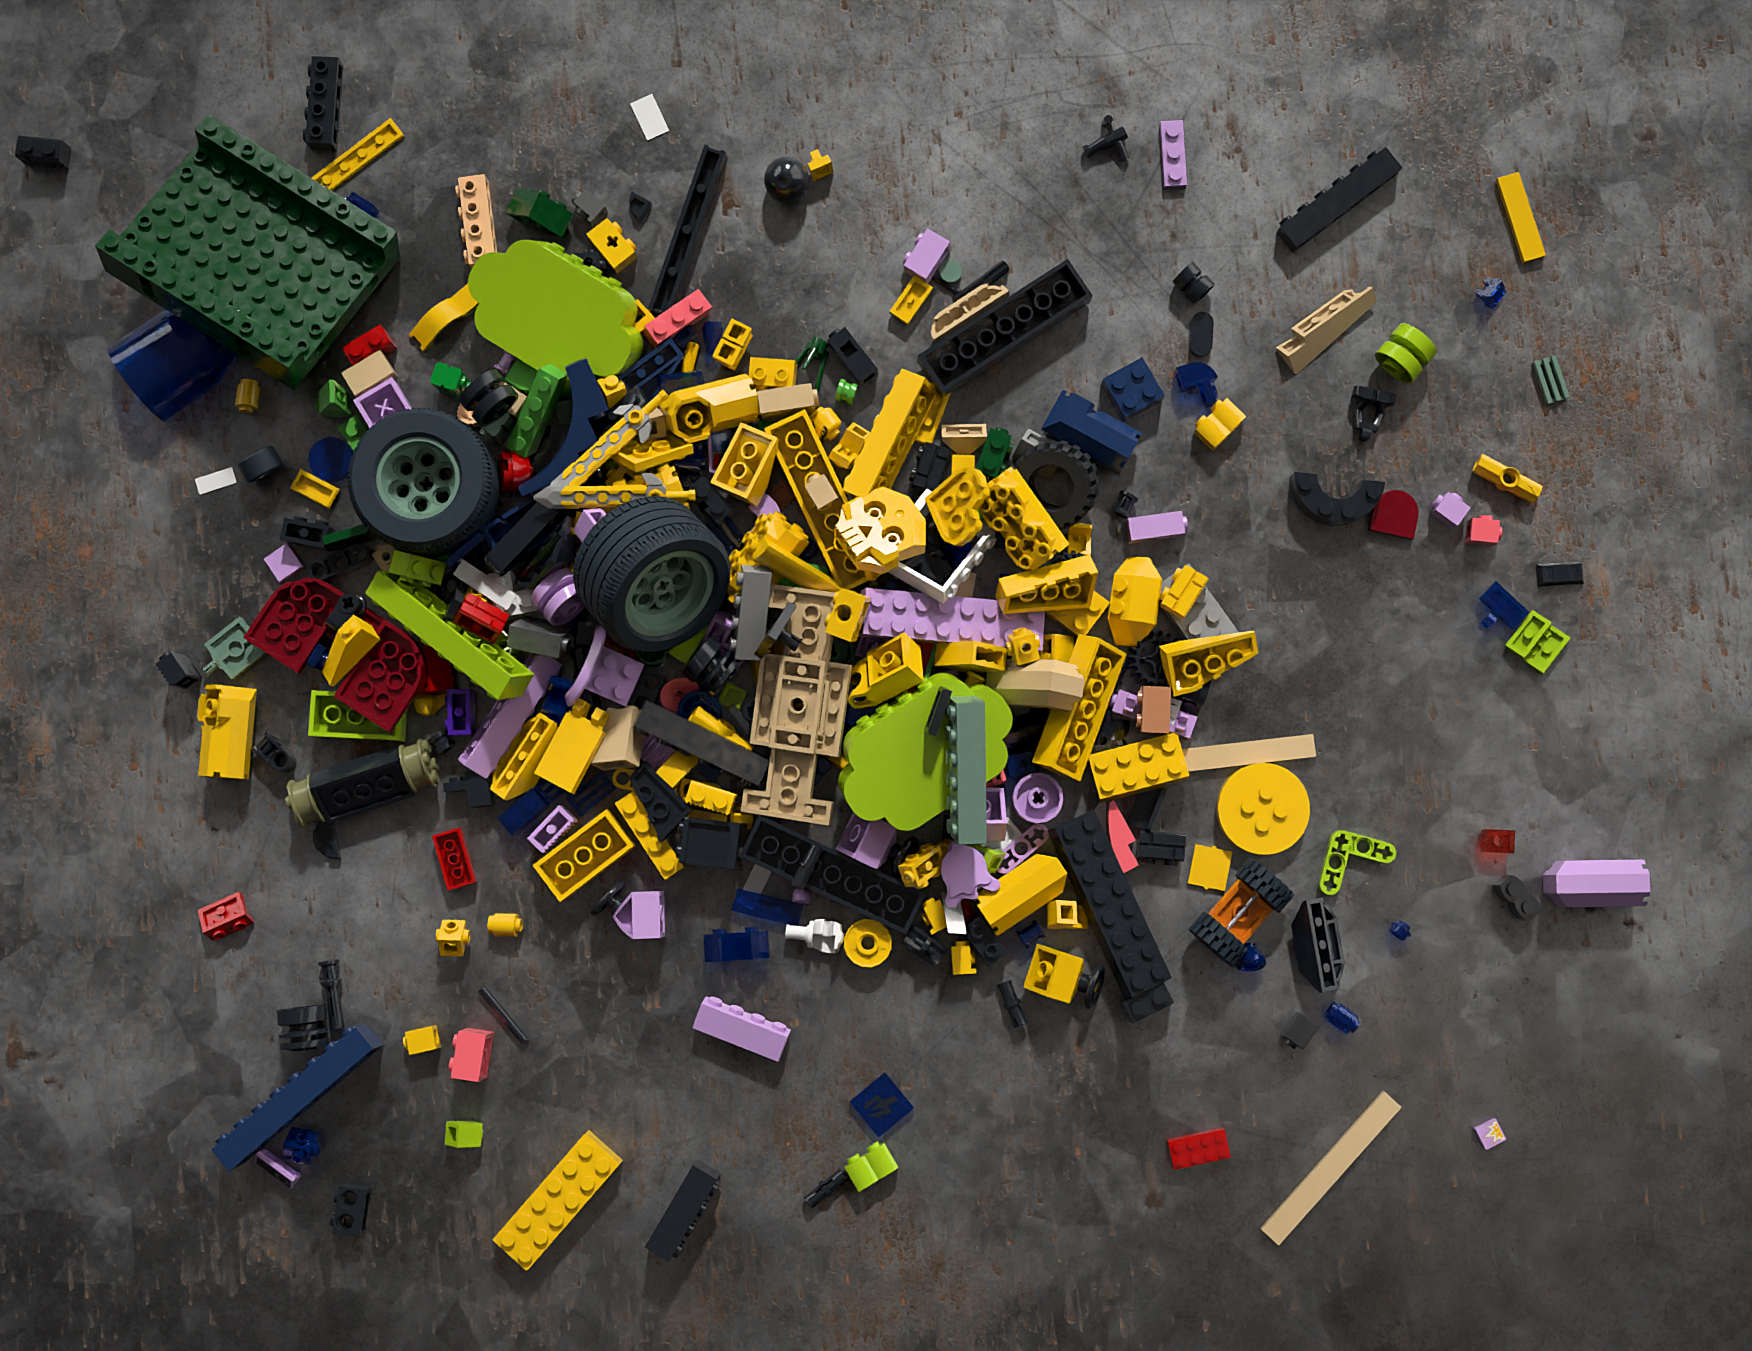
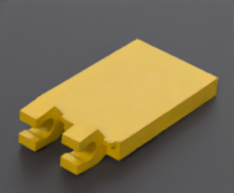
M580 698L575 702L572 711L566 712L534 774L572 794H575L606 735L602 730L610 716L609 713L596 707L591 716V721L586 719L591 704Z

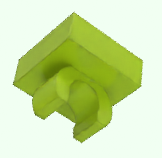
M981 846L980 849L985 853L984 859L987 863L988 872L996 873L1006 853L1000 848L991 849L989 846Z

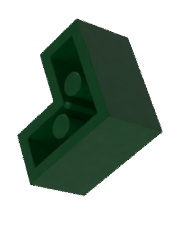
M526 188V190L516 189L505 212L521 224L534 225L549 236L560 238L563 237L573 213L566 210L567 206L565 204L551 200L549 198L550 195L545 191L538 189L536 192L529 188Z

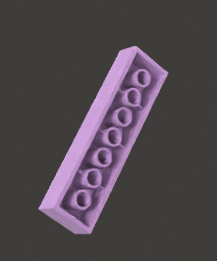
M874 588L861 590V594L870 597L871 601L858 635L860 637L893 639L905 632L915 642L948 643L978 641L1006 648L1005 643L1008 642L1007 635L1013 634L1015 629L1026 628V630L1029 629L1038 635L1041 645L1038 648V652L1043 649L1045 611L1003 614L997 600L954 596L953 598H948L942 604L925 593Z

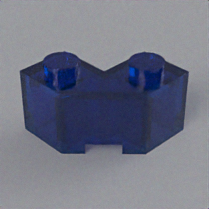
M745 927V932L726 933V929H712L713 934L703 935L705 962L770 958L768 931H759V927Z

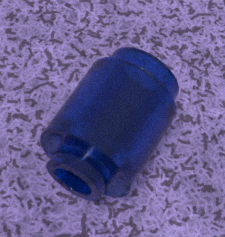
M1334 1001L1324 1014V1017L1328 1019L1327 1022L1345 1034L1349 1032L1354 1033L1360 1025V1021H1358L1359 1015L1342 1003L1338 1004Z

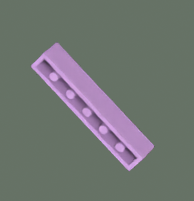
M529 652L522 664L535 674L522 697L497 700L458 758L463 765L484 778H487L489 774L495 771L497 762L502 755L507 753L511 741L521 732L523 723L527 717L533 714L535 705L540 698L545 696L551 681L559 675L562 664L552 657Z

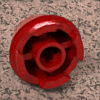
M510 449L508 451H500V455H498V469L500 479L503 480V482H500L501 492L509 491L511 494L519 491L518 486L533 478V465L530 464L529 457L524 458Z

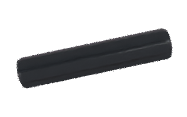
M1004 260L1000 261L952 298L953 303L981 285H992L1009 272L1008 264Z

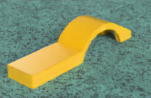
M468 283L451 298L431 308L408 334L412 339L415 337L421 343L420 349L423 352L433 345L437 335L446 326L459 318L468 316L479 305L472 297Z

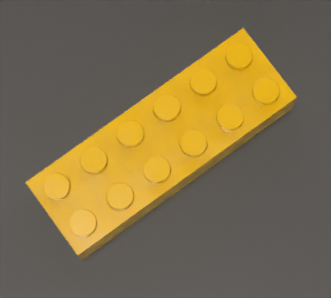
M901 369L900 373L894 378L893 387L883 401V408L880 414L875 417L870 434L864 439L863 449L860 455L856 456L850 475L844 480L842 490L851 499L856 497L864 498L877 488H892L937 395L936 390L925 377Z
M1079 634L1069 663L1076 665L1079 669L1077 672L1084 677L1082 698L1079 702L1075 701L1071 705L1074 706L1071 711L1051 709L1032 763L1060 777L1081 781L1127 655L1126 653L1100 638Z
M588 1130L492 1240L527 1271L623 1160Z

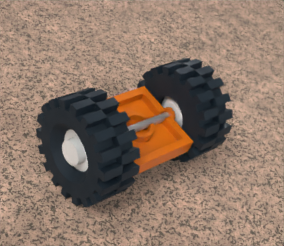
M1249 858L1235 874L1236 882L1208 914L1203 912L1188 929L1201 943L1231 967H1234L1248 949L1244 943L1273 910L1280 913L1294 897L1293 892L1287 885L1253 858Z

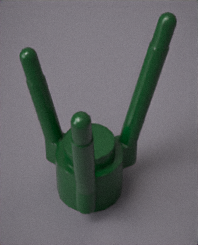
M813 337L810 343L807 342L805 348L795 361L799 364L807 354L808 357L802 366V370H806L812 358L819 360L821 357L815 383V389H817L818 394L826 359L829 355V352L826 351L829 344L819 337Z

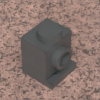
M586 189L582 193H577L572 199V203L577 208L575 212L582 219H587L592 228H595L608 213L606 206Z

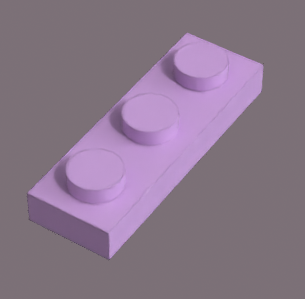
M1183 120L1161 121L1160 137L1164 189L1186 188Z

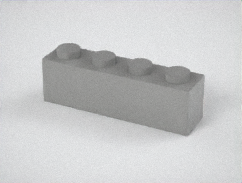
M741 565L740 572L736 574V586H739L738 594L734 595V608L737 609L736 616H732L731 621L734 638H730L729 650L733 652L735 659L761 660L754 653L764 639L766 632L772 573L767 566Z

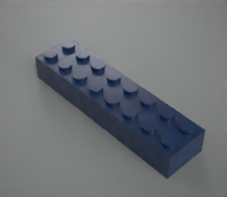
M357 1024L354 1027L350 1026L341 1034L343 1037L341 1040L333 1041L323 1049L324 1054L318 1057L315 1056L305 1064L307 1069L293 1074L287 1080L289 1082L288 1085L286 1084L282 1088L279 1087L269 1095L270 1100L264 1103L261 1102L251 1110L253 1115L239 1120L233 1126L235 1130L224 1133L215 1141L217 1145L211 1150L228 1171L244 1165L384 1045L367 1024L361 1026Z

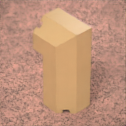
M1006 659V670L987 672L985 685L999 693L1009 707L1049 708L1071 711L1074 707L1071 705L1075 701L1079 702L1082 698L1084 677L1077 672L1079 669L1076 665L1066 662L1040 659L1017 665L1012 659Z

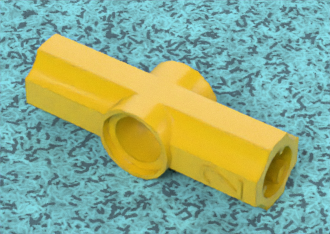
M1484 454L1480 455L1472 470L1473 473L1495 484L1499 490L1508 491L1530 504L1535 502L1542 491L1543 486L1521 475L1516 468L1506 467ZM1504 474L1511 477V484L1504 482Z
M700 706L693 711L688 719L750 750L754 747V744H750L749 740L737 733L729 722L721 718L717 719Z

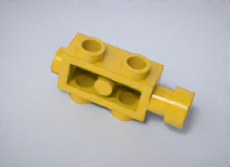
M945 838L937 845L926 843L920 846V850L915 854L907 856L905 861L898 866L905 887L921 889L929 884L928 879L940 876L942 861L948 852V847L952 840Z

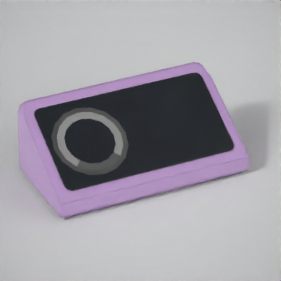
M267 1149L257 1152L255 1163L286 1187L292 1189L301 1177V1174Z

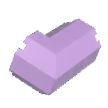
M1645 860L1555 861L1552 864L1553 866L1543 874V893L1557 907L1646 906L1648 901L1643 900L1644 897H1649L1650 873L1648 869H1643L1641 865L1646 864Z

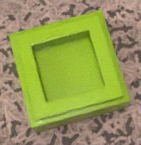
M728 682L718 703L726 707L734 703L740 710L748 691Z

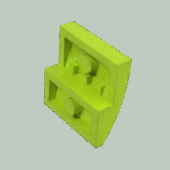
M1532 610L1506 643L1505 647L1531 668L1544 675L1568 644L1571 637L1552 626L1551 621Z

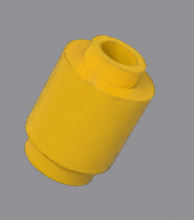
M251 379L240 380V384L237 385L235 407L239 408V412L251 414L253 411L258 410L259 382Z
M496 913L488 918V933L494 936L517 937L518 933L522 932L523 920L519 919L518 914Z

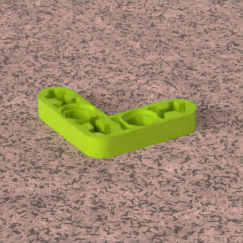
M1338 830L1333 832L1329 838L1318 880L1319 890L1325 895H1333L1339 891L1349 854L1380 863H1389L1396 857L1395 847L1390 843L1348 831ZM1341 834L1343 839L1346 840V844H1341L1339 850L1344 851L1343 855L1331 852L1332 848H1338V842L1335 841V838L1340 837ZM1361 840L1366 841L1369 845L1366 853H1360L1357 850V843ZM1374 843L1377 844L1375 846L1376 849H1385L1386 846L1390 856H1386L1383 859L1382 854L1374 852V857H1372ZM1333 856H1337L1341 860V865L1338 869H1332L1329 866V860ZM1326 870L1331 873H1338V877H1332L1331 882L1335 884V887L1330 888L1329 891L1324 886V881H1329L1330 875L1326 874Z

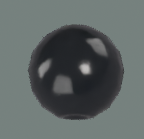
M783 156L775 159L768 165L764 173V184L767 192L773 199L781 203H792L805 195L809 187V175L806 167L799 160Z

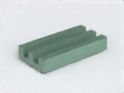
M1556 355L1532 363L1546 405L1570 397ZM1549 363L1551 364V367H1552L1554 376H1555V378H1556V381H1557V384H1558V387H1559L1561 396H1560L1559 391H1558V388H1557V386H1556V383H1555V380H1554V377H1553V374H1552V371H1551V368H1550ZM1540 365L1544 366L1554 396L1552 399Z

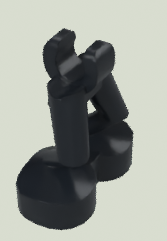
M1353 386L1351 398L1360 402L1354 408L1355 428L1360 430V441H1367L1371 438L1372 432H1378L1385 416L1384 407L1394 406L1397 394L1363 386ZM1368 403L1376 404V414L1371 423L1365 422L1363 410Z

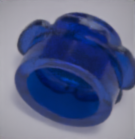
M1401 920L1391 923L1392 926L1389 931L1395 937L1402 941H1405L1407 937H1411L1409 931L1411 928L1408 924Z

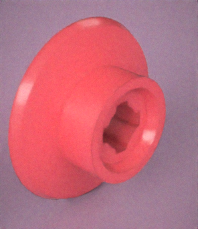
M675 678L666 683L662 688L660 701L666 709L680 712L683 699L690 693L700 691V688L696 682L692 683L687 678ZM700 693L688 697L683 704L682 711L688 710L693 702L699 700Z

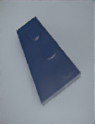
M669 338L617 376L618 381H623L627 393L637 385L642 389L648 402H650L665 387L683 361L684 355L674 341Z

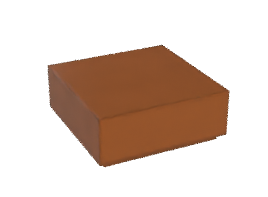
M783 479L767 493L782 512L796 499L791 487Z

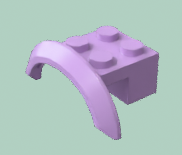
M601 625L597 626L594 630L592 645L575 683L566 693L567 706L570 707L575 704L584 688L626 706L645 664L604 647L607 632Z

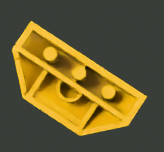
M1128 557L1114 574L1108 622L1115 645L1138 647L1137 641L1141 642L1156 625L1162 578L1148 557Z
M542 713L523 723L521 732L513 738L507 753L502 755L497 762L490 790L506 801L532 790L540 779V776L534 774L557 731V723Z

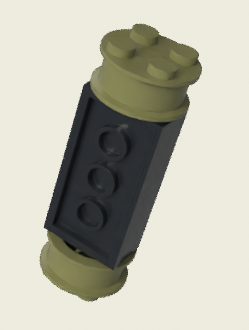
M420 738L416 744L407 747L403 744L313 772L308 774L306 779L298 782L290 780L287 784L289 796L285 800L289 810L293 809L295 822L298 827L308 828L309 823L318 820L329 824L413 797L421 787L430 784L433 787L437 786V783H439V776L437 774L439 765L437 759L431 757V747L428 740Z

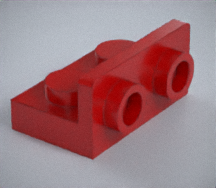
M240 892L197 910L202 932L212 941L224 939L227 935L244 930L247 926L254 924L253 918L247 912L244 896Z

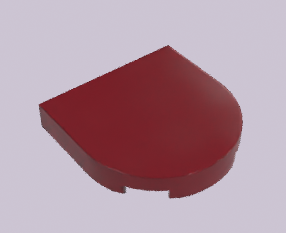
M1391 490L1382 494L1379 502L1372 509L1368 531L1413 540L1419 516L1418 505L1414 498L1401 490Z

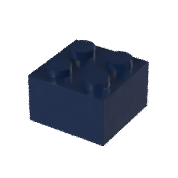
M1143 357L1103 378L1101 383L1102 388L1123 423L1160 403L1165 396Z

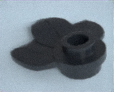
M1106 709L1093 749L1105 751L1127 745L1123 738L1130 730V721L1123 719L1113 721L1110 710ZM1104 736V743L1099 744V738Z

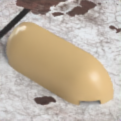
M984 284L939 312L934 317L931 327V335L934 342L938 343L1009 297V290L1002 285L1000 287Z

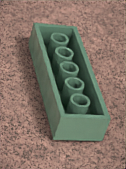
M951 696L945 710V716L949 717V726L945 727L946 741L949 740V750L945 752L946 763L949 764V773H946V786L950 787V796L946 797L947 810H950V819H947L946 823L947 833H950L951 837L959 845L987 843L985 702L977 696Z

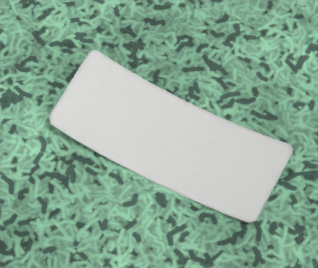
M755 864L737 902L753 909L771 871Z

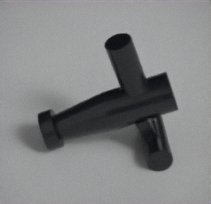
M1106 115L1102 120V125L1107 128L1108 134L1100 137L1089 146L1087 144L1082 146L1087 158L1112 146H1115L1121 161L1130 158L1122 142L1128 139V135L1123 126L1113 131L1111 125L1113 117L1111 115Z

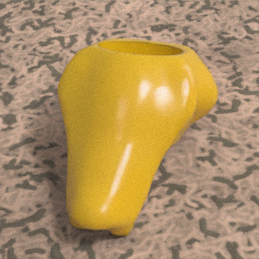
M447 693L417 695L413 702L414 707L422 715H434L445 705Z

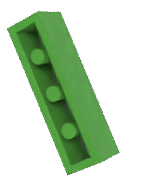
M551 364L539 368L506 448L524 458L536 453L568 379L566 372Z

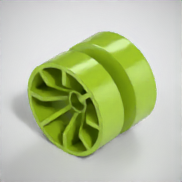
M1401 323L1390 335V341H1385L1377 350L1375 359L1391 376L1403 383L1412 384L1422 372L1421 366L1429 364L1437 354V349L1433 342L1420 330L1409 324Z

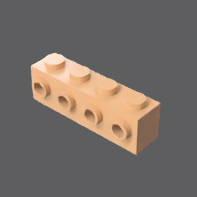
M485 174L458 178L459 185L455 187L457 198L461 199V207H458L459 218L464 223V228L461 229V236L467 246V250H464L465 263H469L471 268H473L476 261L482 255L497 252L489 181Z

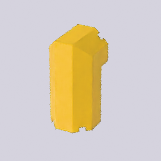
M747 374L672 392L669 398L659 405L660 411L665 415L666 426L675 435L683 438L688 443L705 440L713 432L739 426L740 423L748 424L759 421L757 415H760L758 395L756 389H750L749 385L753 384Z
M206 685L204 689L208 691L206 694L200 695L197 711L198 721L204 723V726H201L202 738L198 776L249 780L257 689Z
M1034 854L998 879L1001 884L998 891L992 892L984 888L978 892L977 899L979 903L976 906L990 927H997V930L994 932L998 936L1063 893L1067 872L1058 858Z

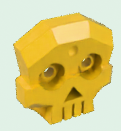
M881 487L873 490L864 498L856 497L842 505L840 519L835 525L834 537L858 570H864L865 579L874 581L878 578V573L884 574L898 567L899 561L925 553L926 520L909 496Z

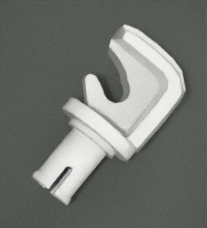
M816 919L815 921H810L807 927L787 924L785 939L805 940L807 948L814 947L822 952L838 953L844 941V933L842 932L841 924L834 921H825V919Z

